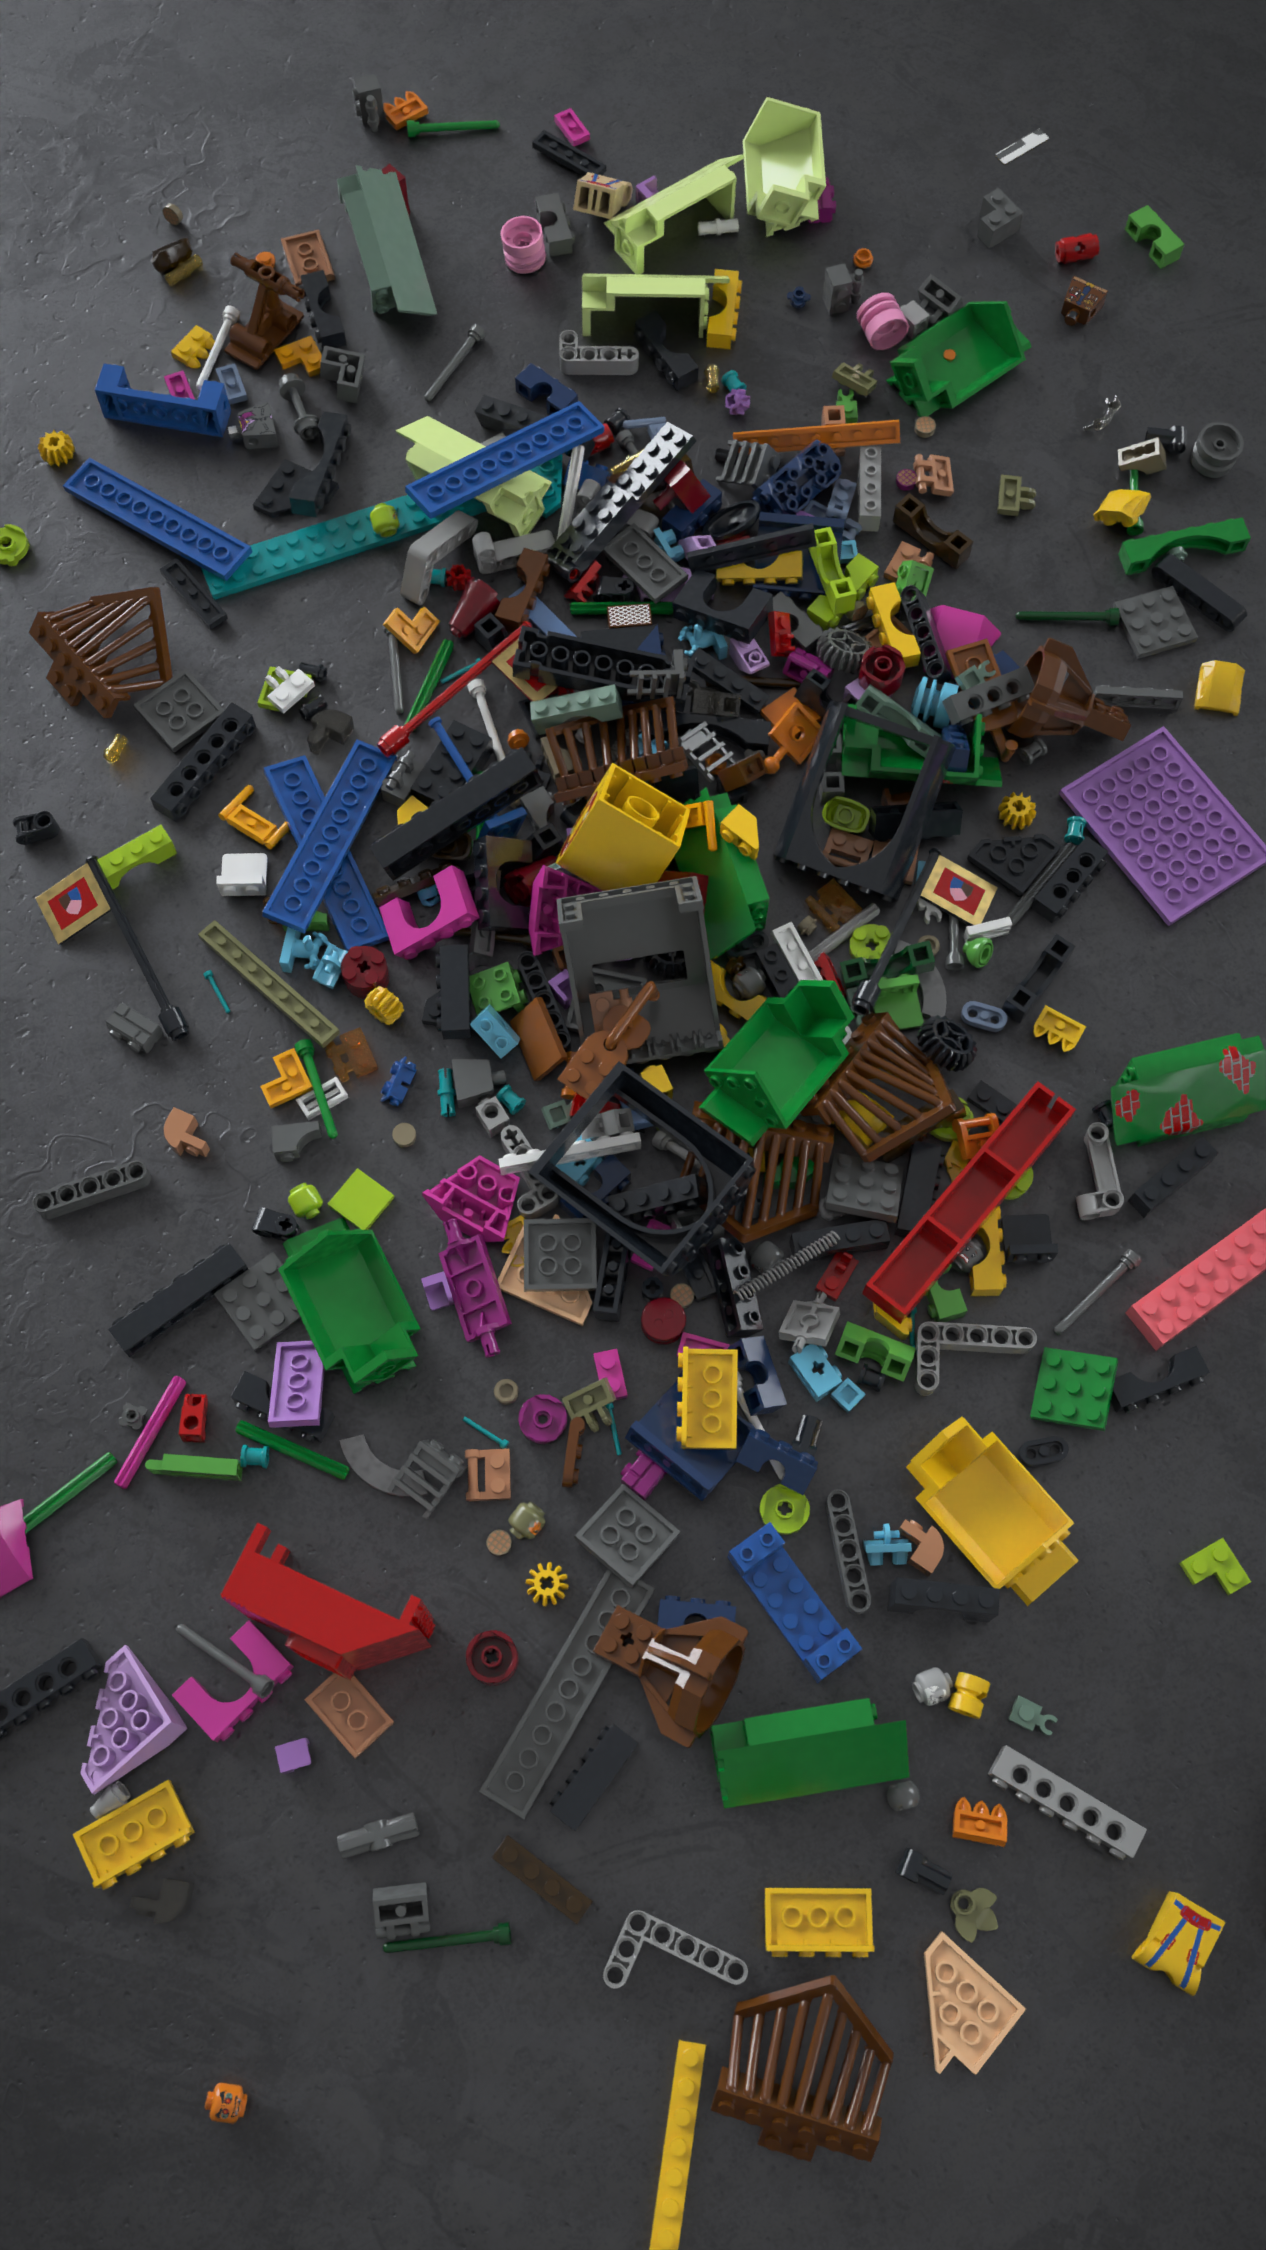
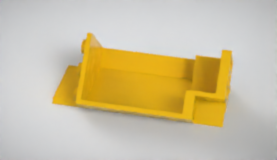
M962 1416L943 1429L906 1466L924 1488L915 1499L993 1588L1001 1589L1005 1586L1009 1589L1011 1587L1028 1606L1079 1561L1062 1542L1071 1534L1067 1529L1074 1522L993 1431L982 1439Z

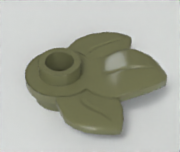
M978 1888L972 1892L958 1890L950 1899V1907L956 1915L955 1927L958 1933L971 1943L976 1938L977 1929L992 1931L998 1928L996 1916L990 1909L995 1903L997 1896L988 1889ZM962 1898L968 1902L965 1909L959 1907V1900Z

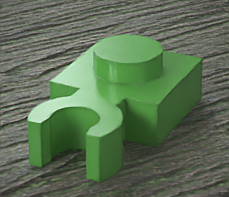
M839 389L836 406L844 405L846 423H857V401H852L853 390L850 389L849 395L844 396L842 389Z

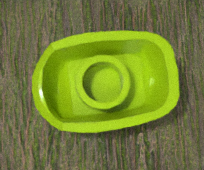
M835 796L825 804L822 816L824 821L835 829L860 834L866 830L869 824L870 811L866 806L854 800Z

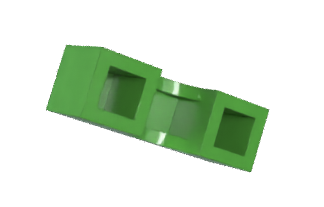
M1147 205L1129 215L1125 231L1136 242L1143 239L1153 240L1149 257L1160 269L1180 259L1184 243L1161 220L1155 211Z
M950 1264L949 1267L944 1271L943 1274L949 1272V1270H950V1268H951V1266H952L951 1264ZM936 1281L925 1294L929 1305H927L928 1313L931 1319H935V1322L952 1321L964 1317L967 1313L960 1288L947 1291L942 1289Z
M847 1321L835 1355L858 1363L862 1357L872 1358L882 1366L881 1373L904 1382L916 1348Z

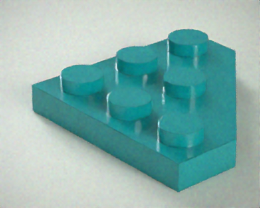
M563 454L531 469L532 472L552 482L542 498L545 507L542 516L545 519L561 507Z

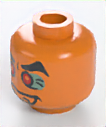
M218 2083L213 2092L208 2091L205 2109L210 2110V2119L215 2122L233 2124L239 2117L243 2118L247 2094H243V2088L240 2085Z

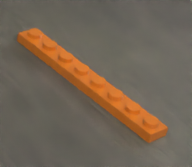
M900 420L734 432L733 439L739 442H757L762 445L766 443L777 452L800 451L817 439L821 441L819 444L824 443L831 448L900 443Z

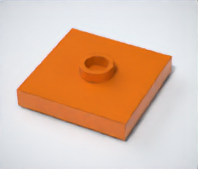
M794 687L760 711L762 717L766 721L771 722L772 727L777 724L790 706L797 701L817 722L821 721V717L813 709L803 705L794 697L797 692ZM796 727L793 732L795 738L801 735L800 729Z

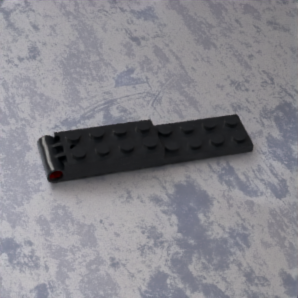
M667 422L614 484L607 481L550 547L552 550L548 553L550 569L571 583L577 582L581 578L582 573L695 444L696 439L694 436Z

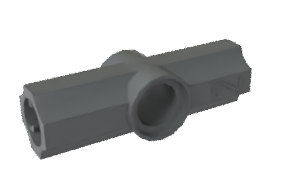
M412 1812L390 1820L382 1819L366 1824L364 1828L337 1836L342 1859L367 1851L375 1852L391 1847L393 1843L414 1838L420 1835L415 1814Z

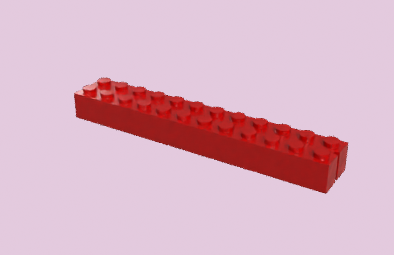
M1037 1081L867 1282L862 1294L901 1324L1068 1124L1076 1109L1060 1097L1056 1099L1052 1109H1050L1048 1106L1055 1093Z

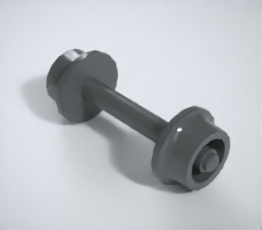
M286 374L279 380V394L283 399L292 400L299 416L294 422V431L303 440H312L319 435L318 423L320 420L316 415L307 414L300 396L305 392V383L296 374Z

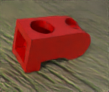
M206 1394L185 1395L179 1427V1436L183 1442L205 1443V1424L208 1410Z

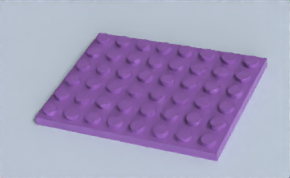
M1164 726L1060 789L1059 795L1077 816L1086 819L1087 829L1102 847L1109 851L1108 854L1168 926L1266 864L1265 843Z

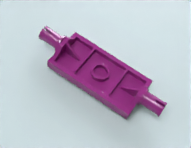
M449 1219V1224H447V1221L443 1222L449 1240L447 1243L448 1247L438 1254L466 1342L480 1339L485 1357H494L495 1353L496 1355L500 1354L494 1333L512 1324L483 1235L477 1234L466 1239L462 1237L458 1219Z

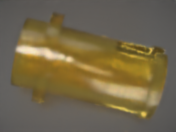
M711 364L704 370V375L707 379V391L709 393H716L720 390L718 377L720 369L717 365Z
M115 734L109 747L104 749L103 756L107 761L115 763V761L120 759V753L128 743L125 736L122 735L121 739H119L121 734Z

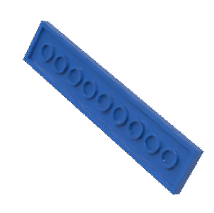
M578 401L406 485L405 492L432 519L603 434L605 426Z
M90 457L63 485L65 491L225 581L232 576L252 553L251 546Z
M358 739L356 740L262 912L263 917L305 934L381 791L383 780L390 775L392 766L397 761L396 755L386 757L379 748Z
M305 755L264 767V774L297 846H299L325 798ZM349 850L323 898L324 905L347 951L354 946H373L389 940L385 924Z

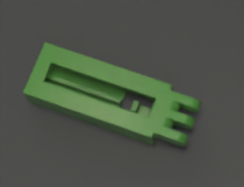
M164 1454L163 1460L150 1459L145 1463V1467L151 1473L167 1476L241 1481L243 1467H241V1462L238 1459Z

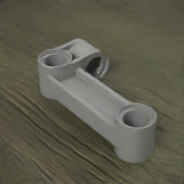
M1100 1122L1092 1123L1084 1136L1097 1192L1083 1194L1078 1197L1075 1196L1080 1220H1091L1098 1217L1115 1215L1124 1202L1108 1136L1109 1130L1105 1124ZM1091 1133H1098L1102 1139L1093 1138ZM1106 1199H1113L1117 1205L1110 1206Z

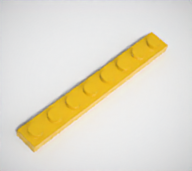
M683 2040L678 2041L649 2250H678L706 2048L705 2044Z

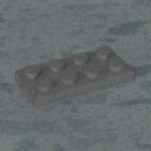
M635 523L615 536L602 550V553L655 604L688 580V574Z

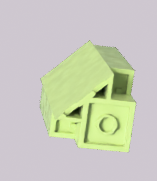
M766 97L743 140L747 214L765 221L766 237L774 235V231L783 228L786 231L800 226V222L809 219L812 222L819 219L817 200L826 187L820 112Z
M744 154L719 159L604 222L615 236V251L635 274L644 273V246L664 236V220L707 198L726 220L734 219L737 178L728 167L744 159Z
M583 274V336H591V311H615V296L699 298V338H703V329H707V316L704 315H708L707 301H709V287L705 283H730V278L728 276Z
M429 416L395 430L397 434L415 443L413 448L408 450L405 460L416 480L485 447ZM529 470L474 498L484 503L488 513L509 523L514 536L518 537L530 534L545 510L542 498L552 482Z

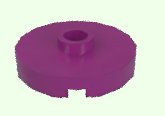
M539 1394L523 1403L519 1411L518 1422L521 1432L527 1439L534 1443L547 1444L556 1441L562 1436L567 1427V1413L559 1399L551 1395ZM545 1416L548 1420L546 1423L541 1424L538 1421L539 1418Z

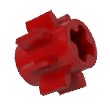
M463 564L452 565L450 571H446L447 586L452 585L454 591L464 590L468 580L471 578V570H466Z

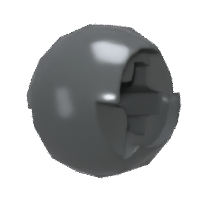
M912 1781L888 1787L887 1801L894 1811L918 1806L920 1792Z

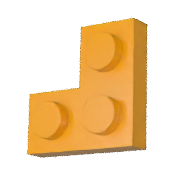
M312 336L274 349L275 356L283 370L302 363L309 378L320 374L322 355Z
M397 607L386 619L383 626L413 654H416L440 623V620L426 607L421 608L413 620Z
M294 1048L273 1057L281 1077L260 1086L270 1109L313 1090Z

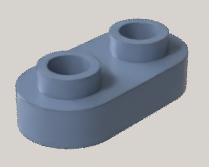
M977 1001L967 1002L961 1011V1018L964 1023L991 1032L1001 1031L1007 1022V1015L1002 1009ZM968 1013H974L976 1017H970ZM991 1019L997 1020L998 1023L993 1024Z

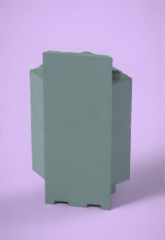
M356 165V174L337 179L338 196L340 203H344L346 213L348 212L370 286L373 313L383 314L388 312L390 308L397 307L398 312L437 315L397 174L395 172L383 174L382 170L374 168L364 171L362 166Z

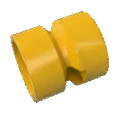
M958 1672L954 1684L957 1692L951 1694L948 1708L964 1716L980 1719L984 1707L981 1699L987 1697L990 1683L980 1677Z

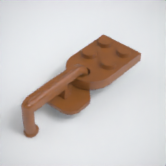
M987 638L947 650L945 653L954 679L973 665L978 669L979 665L986 660H989L990 663L985 666V670L989 673L995 670L996 673L989 679L984 680L988 681L1001 676ZM987 694L988 699L993 702V697ZM1014 701L1011 702L1012 706L1001 711L995 708L992 710V714L982 718V722H985V732H991L1000 759L1003 762L1009 761L1018 748L1016 741L1008 740L1006 742L1001 727L1013 724L1017 719L1018 712Z
M653 981L646 982L629 1007L616 1005L611 1008L602 1022L604 1031L595 1032L584 1041L559 1076L558 1081L587 1100L618 1061L626 1066L628 1050L640 1048L651 1032L649 1022L640 1016L639 1012L648 1000L657 1001L660 997V993Z

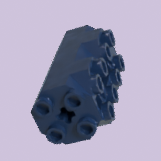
M818 439L815 440L753 491V498L750 500L759 503L761 512L795 515L842 474L840 460L832 448L824 443L819 444L821 441Z

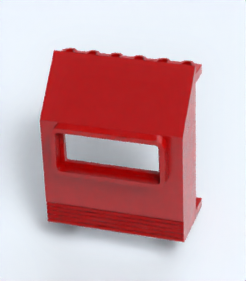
M257 1523L221 1593L223 1600L246 1617L287 1636L288 1639L285 1646L300 1657L348 1680L352 1679L356 1669L360 1671L432 1647L426 1638L431 1637L436 1624H434L433 1616L420 1598L411 1595L398 1620L284 1566L290 1550L280 1544H277L270 1559L260 1555L271 1531Z

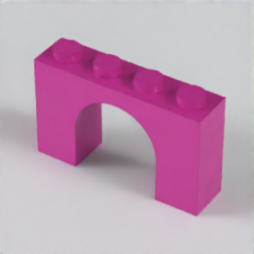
M451 865L433 876L440 894L441 908L437 918L427 927L419 928L417 926L410 903L400 898H395L379 908L394 955L406 960L413 959L418 953L434 947L437 942L450 938L456 931L471 926L472 922L479 919L464 871Z
M250 1620L230 1638L250 1660L254 1674L267 1675L274 1680V1686L278 1682L280 1684L284 1683L292 1675L290 1670L294 1666ZM191 1676L172 1696L213 1741L219 1742L220 1740L225 1741L234 1732L233 1727L239 1721L244 1722L254 1712L252 1708L259 1701L261 1703L265 1702L272 1695L273 1691L267 1697L261 1699L252 1692L250 1687L242 1698L224 1703L215 1700L200 1682Z

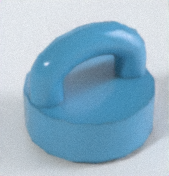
M436 884L417 891L418 897L424 906H433L439 902ZM435 896L433 900L426 901V899Z

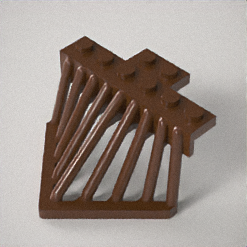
M159 587L92 596L89 601L57 612H38L30 628L29 634L53 660L46 679L70 706H78L84 695L104 719L112 717L119 701L130 700L129 692L156 689L173 678ZM146 605L150 606L148 619L142 621L98 651L101 643ZM153 627L154 637L151 641L105 663L108 655L148 628ZM152 649H156L157 659L154 663L112 674L116 667ZM159 671L160 679L120 685V682L123 680Z
M669 696L622 706L623 718L616 719L618 761L614 764L642 781L648 780L649 784L662 781L661 777L667 775L670 776V779L683 776V771L688 769L684 748L683 746L679 747L674 697ZM666 707L669 750H665L661 714V708ZM649 710L653 712L657 752L653 754ZM639 712L644 755L639 757L636 713ZM624 715H628L631 754L629 760H627ZM587 716L545 729L561 776L555 778L558 792L554 794L556 803L563 802V805L576 802V798L583 796L585 800L590 799L612 764L607 721L601 722L597 718ZM599 723L603 756V766L601 767L597 766L590 725ZM580 728L582 729L589 770L583 771L572 732ZM563 733L575 772L570 775L556 735Z
M888 1012L869 1013L862 1019L860 1026L851 1034V1038L845 1044L849 1052L848 1056L800 1113L802 1116L819 1115L826 1125H830L834 1121L864 1162H871L956 1110V1106L939 1065L933 1064L930 1058H926L927 1056L899 1031V1027ZM893 1039L897 1040L906 1050L893 1041ZM868 1079H879L933 1105L935 1108L929 1112L921 1113L918 1109ZM858 1090H868L915 1120L907 1125H901ZM847 1101H857L894 1130V1133L886 1138L880 1137ZM840 1110L844 1111L874 1145L867 1149L863 1146L839 1114Z
M694 1101L692 1111L694 1116L734 1145H738L745 1153H748V1148H754L753 1158L756 1172L747 1188L742 1222L739 1223L734 1218L736 1206L733 1205L728 1212V1218L721 1225L740 1242L747 1243L817 1216L823 1162L828 1163L834 1143V1128L824 1124L817 1125L804 1122L803 1120H793L787 1129L769 1127L756 1144L751 1146L698 1107L704 1101ZM765 1150L769 1151L760 1213L758 1223L751 1225L763 1152ZM689 1151L680 1177L691 1174L696 1158ZM780 1153L783 1154V1166L775 1217L768 1219L778 1155ZM796 1156L799 1162L793 1207L791 1211L786 1212L793 1157ZM808 1159H811L814 1162L810 1203L803 1206ZM701 1166L698 1176L707 1180L705 1171ZM707 1204L700 1205V1208L705 1212Z
M834 1975L738 2002L733 2016L729 2068L723 2066L721 2068L711 2111L762 2127L758 2145L766 2147L771 2151H778L793 2156L799 2160L811 2162L815 2149L819 2145L831 2151L853 2156L858 2160L871 2162L880 2140L882 2117L877 2116L894 2053L839 1979ZM822 1996L803 2074L798 2088L795 2090L792 2089L810 2005L813 1998ZM834 1999L839 2007L819 2083L813 2096L809 2092ZM799 2003L784 2073L780 2084H776L774 2081L788 2006ZM777 2009L764 2079L757 2077L765 2013ZM754 2016L745 2074L739 2069L744 2018ZM848 2018L853 2026L835 2092L829 2101L826 2100ZM862 2037L867 2044L865 2045L851 2101L847 2106H844V2098ZM876 2055L880 2060V2066L867 2110L863 2112L860 2111L873 2059Z

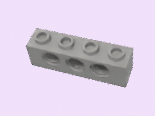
M860 446L858 457L857 523L862 526L861 531L878 532L881 519V447Z

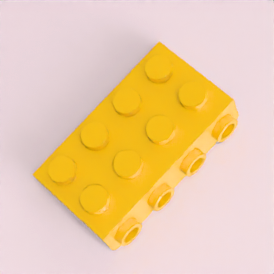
M683 1346V1353H678V1368H683V1377H678V1392H682V1402H677V1417H682V1427L677 1426V1442H681L682 1449L736 1450L738 1350L688 1349V1347Z
M167 1780L72 1835L91 1874L93 1887H102L105 1890L118 1882L116 1878L124 1873L129 1876L142 1869L141 1864L149 1859L151 1862H154L165 1856V1850L174 1845L175 1848L186 1844L190 1841L189 1836L194 1834L195 1831L171 1781Z
M764 1888L765 1950L772 1951V1957H788V1951H798L799 1957H815V1951H825V1957H842L841 1951L852 1952V1957H868V1952H874L871 1889Z

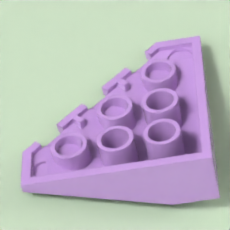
M124 1645L105 1663L104 1673L108 1674L105 1689L99 1690L95 1709L100 1710L97 1726L91 1725L87 1746L92 1747L88 1764H82L80 1773L89 1790L94 1795L168 1747L188 1729L175 1707L127 1645Z

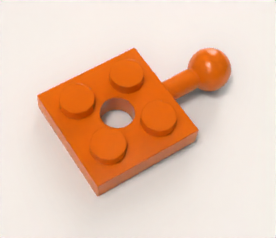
M798 701L790 706L768 733L780 748L773 757H767L764 760L768 770L767 774H775L779 770V762L786 754L798 765L812 751L821 725ZM796 727L801 731L799 739L794 737L793 732Z

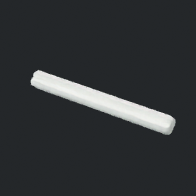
M582 445L572 449L557 539L572 523L584 455V446Z

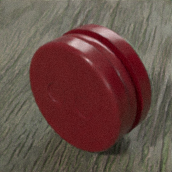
M666 1297L656 1298L650 1301L643 1309L641 1328L646 1338L658 1345L672 1344L682 1336L685 1330V1311L677 1301Z

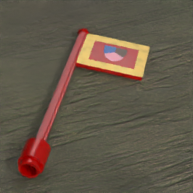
M523 621V624L408 723L400 727L394 725L379 738L380 741L377 743L379 750L386 757L394 756L410 742L408 737L412 731L491 664L502 672L530 701L548 698L559 686L538 682V677L531 676L530 680L513 677V660L516 649H518L521 627H532L531 624Z

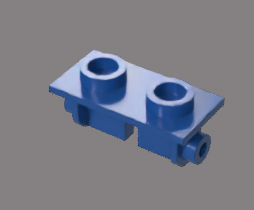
M407 1057L402 1058L399 1062H394L390 1073L393 1075L390 1081H386L381 1089V1094H383L381 1102L389 1099V1103L393 1106L398 1107L399 1104H402L408 1088L402 1086L401 1083L410 1085L417 1071L414 1063H405Z

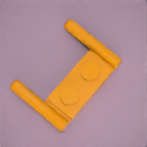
M247 785L218 816L221 820H226L229 825L262 845L265 844L268 849H272L287 834L290 828L287 822H285L278 829L270 821L243 806L242 803L254 792L253 786Z
M713 801L684 805L691 809L685 830L706 826L708 850L716 851L717 839Z

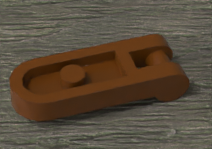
M575 1417L570 1422L562 1487L572 1488L573 1483L578 1484L579 1469H576L575 1465L576 1459H581L583 1444H578L579 1436H582L585 1432V1422L580 1417Z

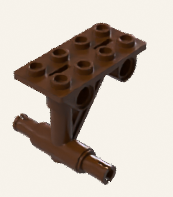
M236 252L231 257V265L244 271L245 275L259 283L250 321L245 326L239 323L232 326L229 333L230 343L224 350L226 354L258 370L274 352V349L284 341L304 318V313L281 301L279 295L286 294L300 302L304 297L305 291L292 284L289 278L278 273L271 266H266L255 259L248 260Z

